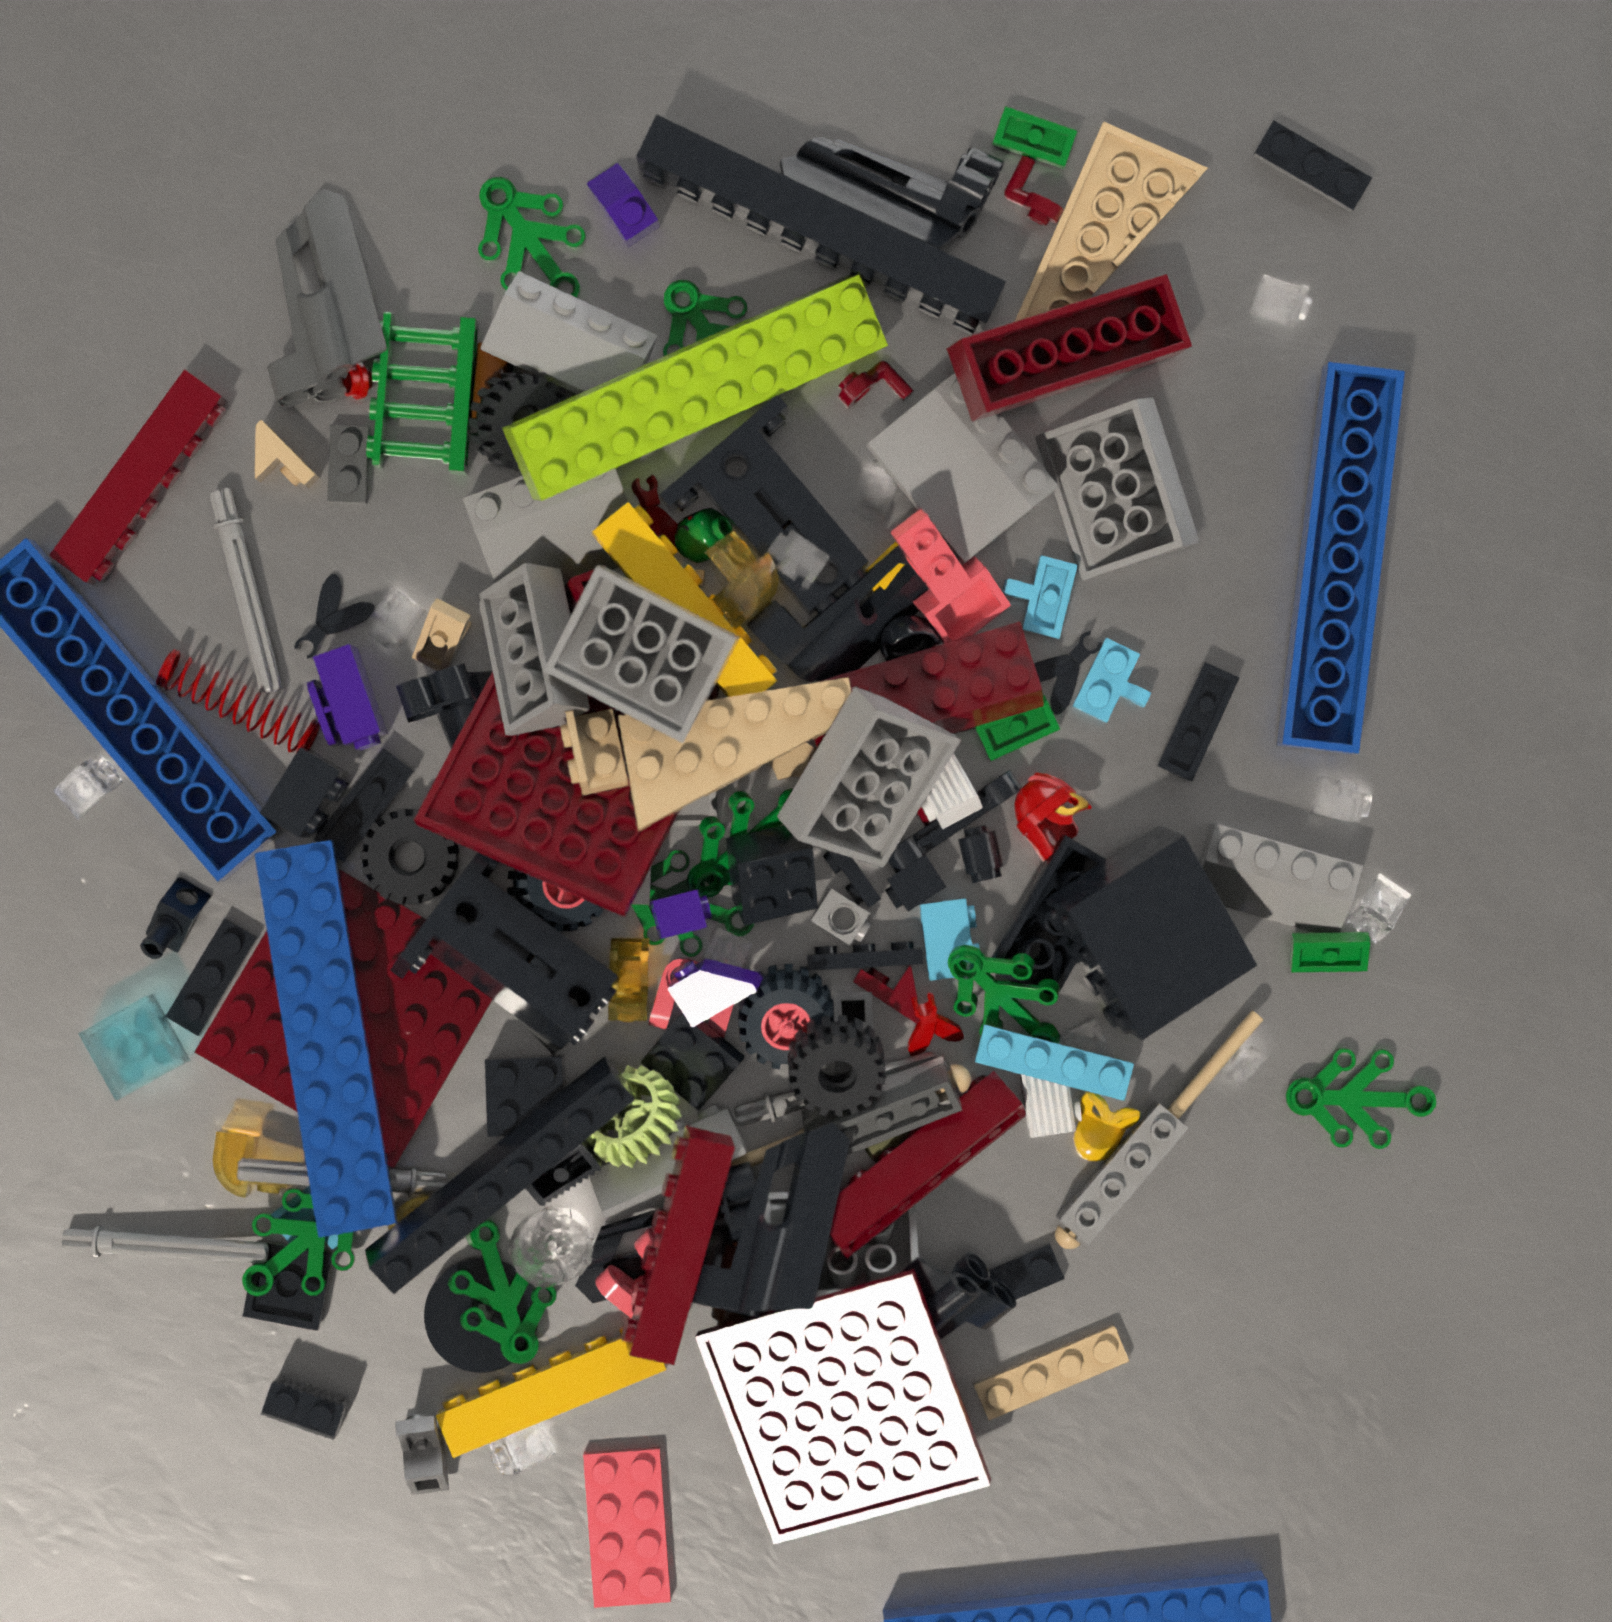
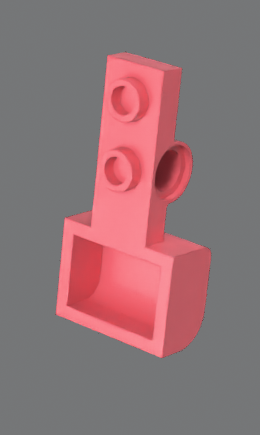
M922 509L918 510L890 532L905 553L909 564L929 588L916 598L913 603L923 618L936 631L943 644L974 635L1011 606L987 568L975 556L963 565L959 563L937 528Z

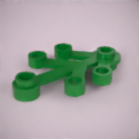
M504 177L488 179L482 185L479 193L480 203L488 212L484 239L479 243L478 252L480 257L486 262H495L501 257L502 248L498 238L504 216L512 228L506 270L500 278L503 289L505 291L508 289V286L505 284L507 276L511 274L516 275L518 271L521 272L526 247L549 279L550 286L559 289L561 284L568 283L573 288L570 295L578 298L581 291L579 281L573 274L561 271L538 238L564 242L567 247L578 249L586 241L583 228L576 224L565 227L525 220L516 208L542 210L546 217L557 218L564 209L561 197L554 193L543 196L516 191L514 184ZM499 190L503 191L506 194L505 200L502 203L493 202V193ZM554 199L559 202V207L555 212H549L545 209V204L548 200ZM572 230H577L581 233V239L577 243H571L567 240V235ZM490 243L496 245L497 252L495 255L486 256L483 254L485 245Z
M677 280L671 283L664 293V305L672 315L669 340L663 348V356L667 355L668 349L672 346H677L680 349L684 348L682 343L687 319L697 331V342L731 327L709 323L701 310L724 312L732 320H741L746 316L748 310L745 299L740 296L724 298L704 295L700 293L699 288L693 282L688 280ZM681 293L689 295V304L679 306L675 301L677 295ZM738 301L743 305L744 308L740 314L735 315L729 311V305L732 302Z
M793 788L783 791L779 796L778 807L748 832L749 815L754 810V801L745 791L733 793L728 800V806L733 812L729 837L780 826L782 822L777 816ZM746 801L742 807L737 808L740 802ZM708 816L699 825V831L704 837L700 863L693 866L689 871L687 885L691 891L698 890L700 897L706 895L707 898H712L719 894L724 886L730 885L727 850L717 858L719 840L725 834V827L719 818ZM717 826L713 832L707 833L711 827Z
M674 850L668 855L667 859L651 866V901L691 891L687 885V879L668 889L651 885V883L672 871L676 873L685 871L690 864V858L685 851ZM682 854L686 860L684 867L680 869L674 868L671 864L672 856ZM709 903L712 918L709 919L724 924L730 934L745 936L752 930L754 924L746 925L743 928L733 926L732 917L738 914L735 906L731 909H726ZM632 904L644 929L643 936L645 941L650 945L661 944L665 938L652 941L648 937V930L656 926L649 906ZM693 931L677 935L680 940V950L685 956L695 957L702 951V940ZM688 938H694L699 944L698 950L694 953H689L684 948V942Z
M960 945L950 952L948 967L953 977L958 980V993L953 1005L954 1011L963 1017L972 1016L978 1004V998L973 993L974 981L985 990L984 1018L979 1029L980 1036L984 1024L1001 1029L1004 1028V1023L999 1018L1001 1006L1030 1034L1029 1036L1059 1043L1060 1034L1056 1027L1048 1022L1040 1023L1017 1000H1033L1043 1005H1053L1059 997V984L1052 979H1043L1038 985L1000 981L990 974H1008L1018 980L1029 979L1034 968V960L1029 955L1017 954L1012 960L985 957L981 950L971 945ZM1016 965H1024L1027 969H1020ZM1043 990H1049L1053 994H1045ZM962 1001H965V1002L970 1003L971 1005H970V1006H966V1005H963L961 1002H962Z
M1347 1048L1335 1050L1332 1054L1331 1062L1314 1078L1302 1077L1291 1082L1285 1094L1286 1103L1290 1110L1301 1116L1312 1115L1329 1133L1330 1142L1339 1148H1345L1352 1143L1353 1132L1348 1126L1339 1124L1323 1105L1340 1106L1367 1135L1368 1143L1376 1149H1384L1391 1143V1133L1387 1128L1378 1125L1361 1106L1406 1108L1409 1113L1418 1117L1431 1114L1436 1107L1434 1092L1422 1085L1412 1086L1407 1092L1363 1091L1381 1073L1390 1071L1394 1065L1393 1055L1383 1049L1375 1050L1370 1055L1369 1063L1340 1090L1324 1089L1342 1071H1349L1355 1066V1054ZM1346 1052L1350 1056V1062L1347 1066L1341 1067L1337 1063V1057L1339 1054ZM1379 1054H1385L1388 1057V1064L1384 1068H1378L1375 1064V1059ZM1303 1089H1307L1311 1094V1098L1307 1103H1300L1297 1097L1298 1093ZM1421 1093L1425 1097V1102L1421 1107H1414L1412 1098L1415 1094ZM1339 1129H1345L1348 1134L1346 1141L1343 1143L1336 1142L1334 1137L1335 1132ZM1378 1130L1384 1131L1386 1135L1385 1141L1381 1144H1375L1372 1138L1373 1134Z
M290 1188L282 1196V1204L290 1212L299 1211L301 1208L313 1209L311 1194L304 1193L299 1188ZM297 1193L301 1197L300 1205L297 1207L290 1206L287 1202L288 1194ZM267 1212L258 1214L252 1222V1229L258 1236L266 1237L270 1234H283L298 1237L267 1263L251 1265L244 1272L242 1285L246 1292L253 1296L266 1294L274 1284V1276L309 1248L307 1272L302 1279L301 1286L303 1291L310 1296L320 1294L326 1284L325 1278L322 1275L325 1237L318 1238L316 1221L274 1218L272 1214ZM258 1219H269L271 1229L269 1231H261L257 1226ZM353 1232L338 1234V1246L331 1257L332 1265L337 1270L346 1271L355 1262V1254L352 1250ZM339 1252L349 1254L350 1263L348 1265L342 1266L338 1264L336 1255ZM255 1272H262L266 1276V1283L264 1285L258 1286L253 1283L252 1275ZM309 1277H317L321 1283L320 1288L310 1290L306 1284Z
M487 1219L469 1233L466 1238L473 1249L481 1251L493 1291L475 1282L473 1276L464 1270L453 1273L449 1278L448 1285L453 1293L458 1295L465 1294L501 1313L505 1325L504 1328L487 1320L481 1309L472 1307L466 1309L460 1317L461 1326L465 1330L477 1331L500 1343L501 1352L509 1362L514 1364L527 1363L535 1357L538 1351L539 1342L535 1334L537 1325L546 1307L551 1306L555 1302L557 1293L550 1284L536 1286L531 1293L533 1302L522 1322L520 1321L516 1308L534 1271L543 1266L545 1255L537 1247L525 1249L520 1254V1265L509 1286L496 1243L499 1241L500 1231L493 1221ZM482 1227L488 1228L491 1232V1237L488 1241L482 1240L479 1236V1231ZM529 1252L535 1253L538 1257V1262L535 1266L529 1265L526 1260ZM459 1275L467 1280V1286L464 1290L457 1288L455 1280ZM540 1289H546L549 1292L550 1297L546 1303L541 1302L538 1298ZM470 1312L477 1314L479 1322L475 1327L470 1326L467 1322V1316ZM518 1337L523 1338L526 1342V1348L522 1352L518 1351L514 1345Z

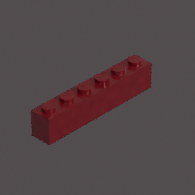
M184 369L49 556L88 584L94 585L97 580L102 582L113 569L114 564L111 560L118 550L125 551L135 539L137 533L133 531L142 518L144 520L149 519L158 507L159 502L156 500L164 487L170 489L176 483L182 472L178 469L187 456L190 459L193 458L204 443L201 436L209 425L214 428L221 421L227 410L223 407L227 400Z
M992 1071L987 1076L981 1075L971 1082L968 1091L960 1097L961 1111L911 1130L906 1141L898 1147L892 1146L886 1149L879 1156L877 1164L868 1171H859L849 1180L848 1187L838 1194L829 1235L847 1259L1027 1116L1022 1102L995 1071Z
M685 1126L683 1136H677L675 1139L672 1159L676 1160L672 1174L667 1173L664 1178L662 1196L666 1198L662 1210L657 1209L654 1214L652 1232L656 1234L652 1247L646 1246L644 1250L642 1269L646 1270L642 1283L636 1282L633 1290L632 1305H635L632 1319L626 1318L622 1330V1341L626 1343L629 1356L670 1365L675 1364L735 1150V1145L730 1135Z

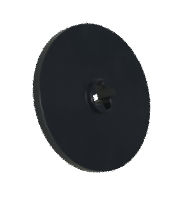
M475 1257L455 1263L435 1280L427 1295L424 1306V1324L429 1341L436 1352L456 1368L475 1373H487L505 1368L512 1363L503 1356L500 1343L477 1331H467L461 1326V1314L466 1309L472 1307L479 1308V1305L482 1303L465 1294L458 1295L453 1293L448 1285L449 1278L453 1273L464 1270L473 1276L475 1282L493 1291L483 1257ZM501 1260L510 1286L517 1269ZM457 1276L455 1280L457 1288L461 1290L466 1288L467 1280L465 1277ZM528 1283L516 1308L521 1322L533 1302L531 1299L533 1288L530 1283ZM485 1305L486 1310L492 1312V1318L486 1319L505 1328L501 1313ZM470 1312L467 1316V1322L470 1326L475 1327L478 1323L476 1318L470 1316ZM518 1337L514 1345L518 1351L522 1352L526 1348V1342L523 1338Z

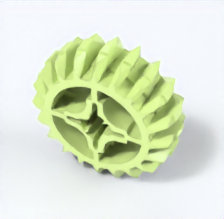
M627 1065L623 1074H621L629 1083L635 1100L586 1139L594 1147L595 1155L606 1163L610 1162L618 1168L623 1163L633 1168L637 1159L647 1164L648 1155L651 1153L660 1156L659 1147L663 1143L671 1144L668 1135L678 1131L677 1124L674 1121L682 1117L680 1110L677 1108L680 1105V1101L673 1090L674 1087L659 1072L650 1071L642 1065L637 1070ZM642 1095L652 1096V1102L645 1103L644 1100H641ZM608 1130L618 1132V1138L608 1137Z

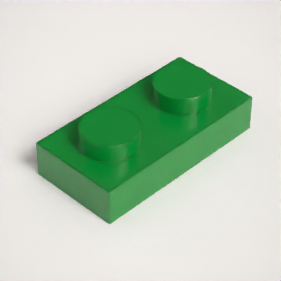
M1005 106L992 145L1064 169L1077 130Z
M1043 695V707L974 727L990 761L1060 730L1045 695Z
M1369 932L1292 933L1289 961L1291 973L1368 971L1371 942Z

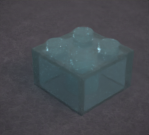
M154 994L137 1000L78 1033L115 1101L127 1097L191 1061Z

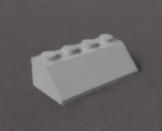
M518 271L501 300L484 338L481 350L539 377L548 379V381L576 394H580L649 363L658 335Z
M524 563L477 595L505 735L510 736L567 724L565 711L573 710L574 717L590 709L587 693L544 671L571 618L561 569Z
M1216 823L1210 824L1200 858L1201 866L1225 907L1314 933H1340L1353 904L1363 866Z
M718 1103L697 1112L699 1119L685 1125L683 1119L675 1122L678 1131L669 1133L668 1137L671 1144L663 1143L659 1147L660 1156L653 1153L649 1154L647 1164L637 1159L633 1168L626 1166L624 1163L618 1168L610 1162L602 1161L601 1171H595V1174L589 1175L605 1219L662 1193L664 1178L667 1173L672 1174L676 1160L672 1159L675 1139L677 1136H683L685 1126L730 1135L735 1145L732 1160L746 1154L747 1145L729 1107L726 1106L720 1109Z

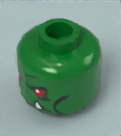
M705 508L682 518L677 526L675 544L680 554L695 563L707 562L725 554L730 549L733 528L729 519L713 508Z

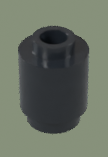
M986 825L965 829V837L958 839L966 875L970 874L972 883L1001 877L1000 867L1003 866L995 830L987 832Z

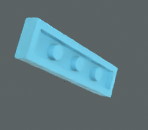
M985 1024L974 1061L979 1064L1123 1101L1126 1098L1134 1063Z

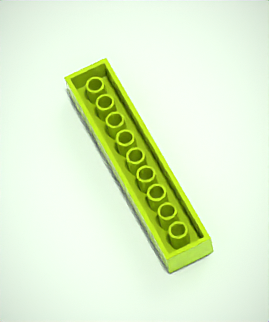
M846 275L507 425L502 429L532 499L543 501L771 399L777 394L780 395L885 348L888 344L860 275Z

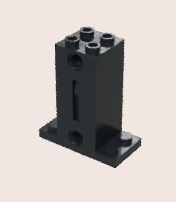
M777 394L659 495L661 501L671 513L677 508L684 512L699 499L697 491L701 489L719 511L729 519L731 525L810 616L814 611L818 614L837 600L835 594L844 586L848 589L865 576L867 572L864 569L869 561L764 439V434L771 438L787 424L785 416L788 415V406ZM731 462H743L747 466V471L740 477L730 476L726 472V468ZM831 566L835 569L837 578L831 583L819 581L815 575L819 567Z
M477 852L400 954L390 971L401 979L404 978L408 971L416 974L429 955L432 954L560 1050L568 1042L575 1045L579 1039H582L595 1021L589 1017L590 1014L594 1013L597 1015L617 991L611 985L618 975L491 882L488 877L497 867L499 861ZM456 915L465 917L468 923L461 922ZM569 997L574 998L578 1002L579 1007L573 1005Z

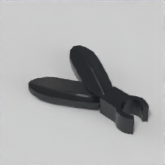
M331 574L322 585L317 606L316 626L314 625L304 637L299 638L294 646L295 650H300V646L304 642H311L313 644V652L307 655L308 661L318 654L319 647L328 637L327 635L361 624L375 610L374 604L370 602H358L338 610L342 586L336 574Z
M1091 631L1081 635L1079 643L1069 653L1070 655L1056 656L1034 663L1040 682L1057 677L1050 700L1051 709L1055 715L1061 714L1069 706L1078 677L1079 664L1090 654L1098 652L1102 647V642H1098L1094 650H1088L1084 647L1083 640L1086 636L1091 635Z

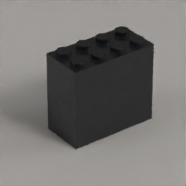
M1157 826L1045 899L1050 908L1047 916L1051 924L1058 932L1063 930L1069 941L1065 947L1076 964L1082 963L1087 975L1084 976V980L1090 991L1095 996H1101L1106 1005L1102 1011L1113 1028L1118 1026L1126 1035L1130 1033L1141 1040L1146 1039L1257 966L1255 959L1185 835L1162 826Z

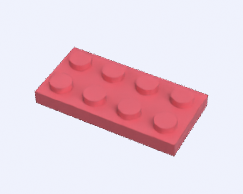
M660 1447L584 1452L583 1460L594 1608L671 1602Z

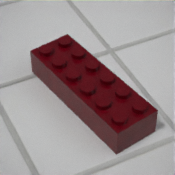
M1165 274L961 338L948 347L947 352L973 422L1175 357L1191 348L1192 343L1168 275Z
M1020 621L818 681L823 682L848 677L851 692L854 687L882 696L951 733L1044 706L1043 690ZM826 733L814 739L817 749Z

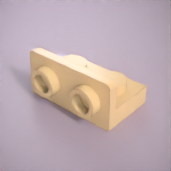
M610 709L574 717L573 710L565 711L568 724L560 725L564 747H573L575 759L568 761L572 784L580 782L583 795L629 786L613 710Z

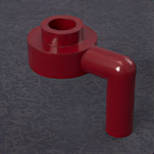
M1022 155L1004 190L1005 198L1027 209L1029 212L1026 217L1044 227H1047L1049 222L1057 224L1064 211L1060 205L1037 193H1029L1022 190L1036 163L1034 160Z
M879 361L867 372L864 371L859 375L855 371L850 373L838 385L842 390L838 398L849 409L857 404L881 379L903 401L909 398L914 390L887 361Z

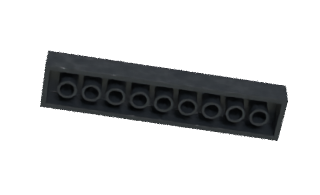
M657 114L636 155L639 170L644 172L642 177L645 180L660 187H663L666 182L678 188L677 194L690 202L698 203L699 199L710 203L713 205L711 210L726 219L732 220L735 215L747 221L746 227L757 234L767 236V233L770 232L782 238L780 243L795 252L801 253L804 248L816 254L815 260L826 267L835 269L839 265L850 270V275L859 274L864 285L870 286L873 281L885 287L884 293L901 302H904L906 298L920 304L918 309L921 312L937 319L942 314L954 320L953 326L964 333L973 335L975 331L979 333L984 331L1006 284V281Z

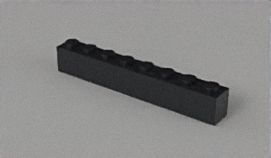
M605 1056L367 1247L365 1253L369 1269L394 1295L631 1104L635 1098L629 1083Z

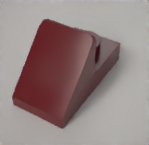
M911 965L906 967L893 988L887 986L890 978L877 969L871 967L868 972L861 968L852 980L855 984L867 992H872L873 996L918 1024L920 1018L915 1016L911 1003L913 997L917 998Z

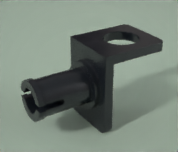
M181 877L177 878L157 905L146 931L147 937L143 939L140 945L142 952L152 959L161 958L167 948L174 952H179L193 921L208 903L211 895ZM178 892L190 893L195 897L196 903L194 905L183 904L177 899L176 894Z

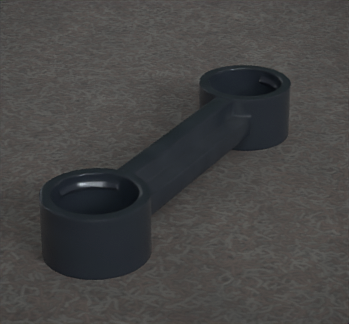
M1008 770L976 792L983 806L982 809L944 829L941 828L936 819L899 843L888 860L895 873L911 865L948 838L1018 793L1022 786L1012 771Z

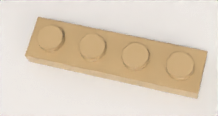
M1113 1324L977 1381L973 1385L989 1421L1129 1362V1359Z

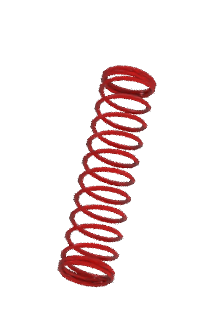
M173 649L164 660L156 678V686L164 687L168 691L178 684L177 693L180 698L186 696L192 690L191 701L194 705L201 702L206 696V711L213 710L220 703L218 711L220 718H225L234 709L232 716L233 725L240 724L247 717L246 729L247 732H251L261 723V739L267 738L275 730L273 738L275 746L282 744L289 736L287 743L289 753L294 752L296 749L298 751L300 747L310 749L320 729V723L317 720L313 719L301 739L290 749L293 735L302 716L301 712L298 713L283 738L277 742L279 729L288 705L284 707L271 729L263 735L265 723L274 699L270 700L256 724L249 728L254 708L261 695L260 692H257L247 711L236 722L237 711L247 685L243 686L232 706L222 715L224 701L234 681L233 678H230L217 701L208 708L210 695L220 672L217 671L205 692L198 700L194 701L196 689L206 664L202 665L193 683L181 694L185 674L193 659L190 657L187 660L184 669L170 687H167V683L179 663L181 653L177 649Z

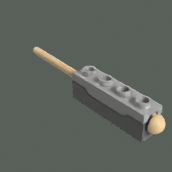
M1252 1010L1168 1109L1164 1108L1157 1101L1151 1104L1139 1118L1138 1122L1121 1139L1115 1151L1098 1166L1056 1215L1059 1221L1066 1226L1064 1229L1058 1225L1055 1230V1239L1061 1247L1065 1249L1077 1248L1081 1245L1076 1240L1077 1237L1089 1246L1189 1128L1178 1119L1261 1024L1263 1019Z
M943 1056L886 1078L885 1085L881 1084L882 1093L877 1098L872 1095L873 1104L868 1108L860 1104L859 1112L851 1115L850 1109L843 1110V1117H835L834 1111L828 1110L827 1116L818 1114L817 1106L812 1111L808 1109L802 1111L803 1129L794 1135L733 1159L730 1166L750 1162L751 1167L763 1163L767 1149L791 1137L817 1129L831 1122L850 1139L847 1155H850L961 1111L962 1107L958 1089L963 1093L969 1088L971 1075L962 1065H951V1070H949Z

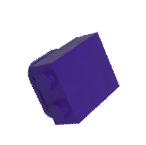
M348 644L314 656L313 659L321 682L317 680L308 681L307 688L328 745L336 747L343 742V745L354 746L355 750L359 749L362 751L382 744L380 737L387 735L388 731L359 649Z

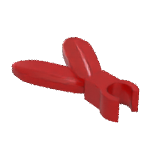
M652 474L646 479L649 491L643 490L640 486L641 479L636 478L632 481L631 489L634 495L637 496L640 506L653 521L649 526L658 538L659 535L662 536L664 534L677 549L675 534L678 524L667 512L658 506L661 503L657 492L658 482L656 477Z
M930 992L927 994L928 1002L918 1004L916 997H913L911 1000L914 1014L920 1018V1021L908 1040L907 1047L910 1056L922 1054L926 1051L934 1034L950 1042H958L964 1039L962 1028L957 1023L936 1013V1002L934 995Z

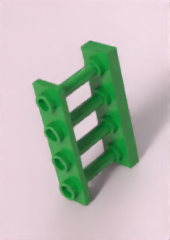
M384 312L383 321H380L387 350L380 354V359H374L372 381L378 382L377 397H371L369 419L375 420L374 435H368L366 457L372 458V465L375 468H384L385 456L443 460V464H449V471L452 474L467 475L471 431L469 417L479 329L477 319L460 317V327H453V330L395 326L394 314L392 312ZM393 342L452 346V350H458L457 365H450V368L392 364ZM390 380L449 384V388H455L454 403H447V406L389 402ZM387 418L446 422V426H452L451 441H444V445L386 440Z

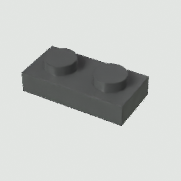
M330 425L328 502L367 504L369 458L366 457L367 437L370 435L369 426Z

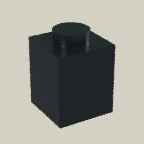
M924 855L903 870L887 878L886 880L890 887L885 889V892L896 909L904 906L906 911L909 912L946 888V885L928 857Z

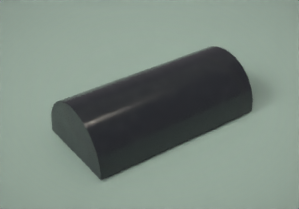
M1064 834L1061 835L1054 847V853L1047 859L992 955V958L1012 960L1017 954H1027L1034 960L1032 975L1026 980H1018L1008 974L998 975L1010 982L1038 985L1043 979H1052L1059 984L1061 991L1076 963L1065 947L1069 941L1063 930L1058 932L1047 916L1050 908L1045 899L1105 861L1104 857ZM1016 965L1020 969H1027L1024 965ZM1043 990L1045 994H1053L1049 990Z

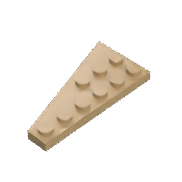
M1103 121L1015 321L1091 298L1207 171L1208 167Z
M849 678L706 701L684 743L627 714L619 715L618 720L638 832L651 826L652 823L676 813L686 805L704 796L706 797L759 769L760 766L773 759L780 758L809 740H814L827 733L851 693Z

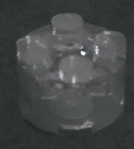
M547 1206L524 1218L514 1229L508 1245L510 1259L517 1273L528 1283L541 1288L557 1287L580 1276L591 1264L594 1233L588 1221L576 1210ZM554 1241L557 1245L553 1253L547 1247L548 1242Z

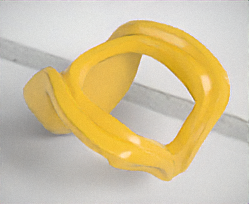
M1085 1092L1080 1101L1082 1121L1077 1122L1076 1131H1074L1073 1136L1077 1153L1088 1161L1106 1160L1118 1147L1125 1131L1138 1122L1141 1112L1129 1107L1111 1112L1106 1100L1099 1094ZM1094 1105L1097 1108L1099 1115L1096 1114V1112L1093 1110L1092 1107Z

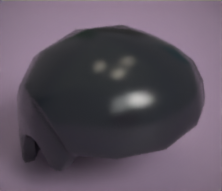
M904 615L890 621L884 629L880 639V652L885 660L888 661L935 647V644L938 645L941 642L936 631L925 618L916 615Z

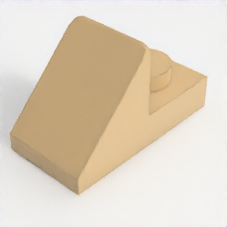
M260 420L256 424L255 479L262 482L282 462L284 466L280 469V472L295 487L302 482L306 487L310 488L319 477L263 420Z
M436 598L430 607L412 658L436 671L450 667L471 627V622L469 621L471 615Z

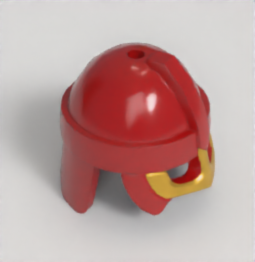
M1036 772L1028 779V783L1018 791L1015 797L1014 810L1018 822L1016 827L1023 836H1026L1040 859L1044 862L1054 853V847L1062 834L1071 839L1077 836L1079 828L1073 820L1074 814L1082 810L1091 809L1092 806L1086 799L1076 794V791L1068 783L1050 774ZM1068 801L1069 803L1073 804L1074 807L1066 808L1064 807V804Z

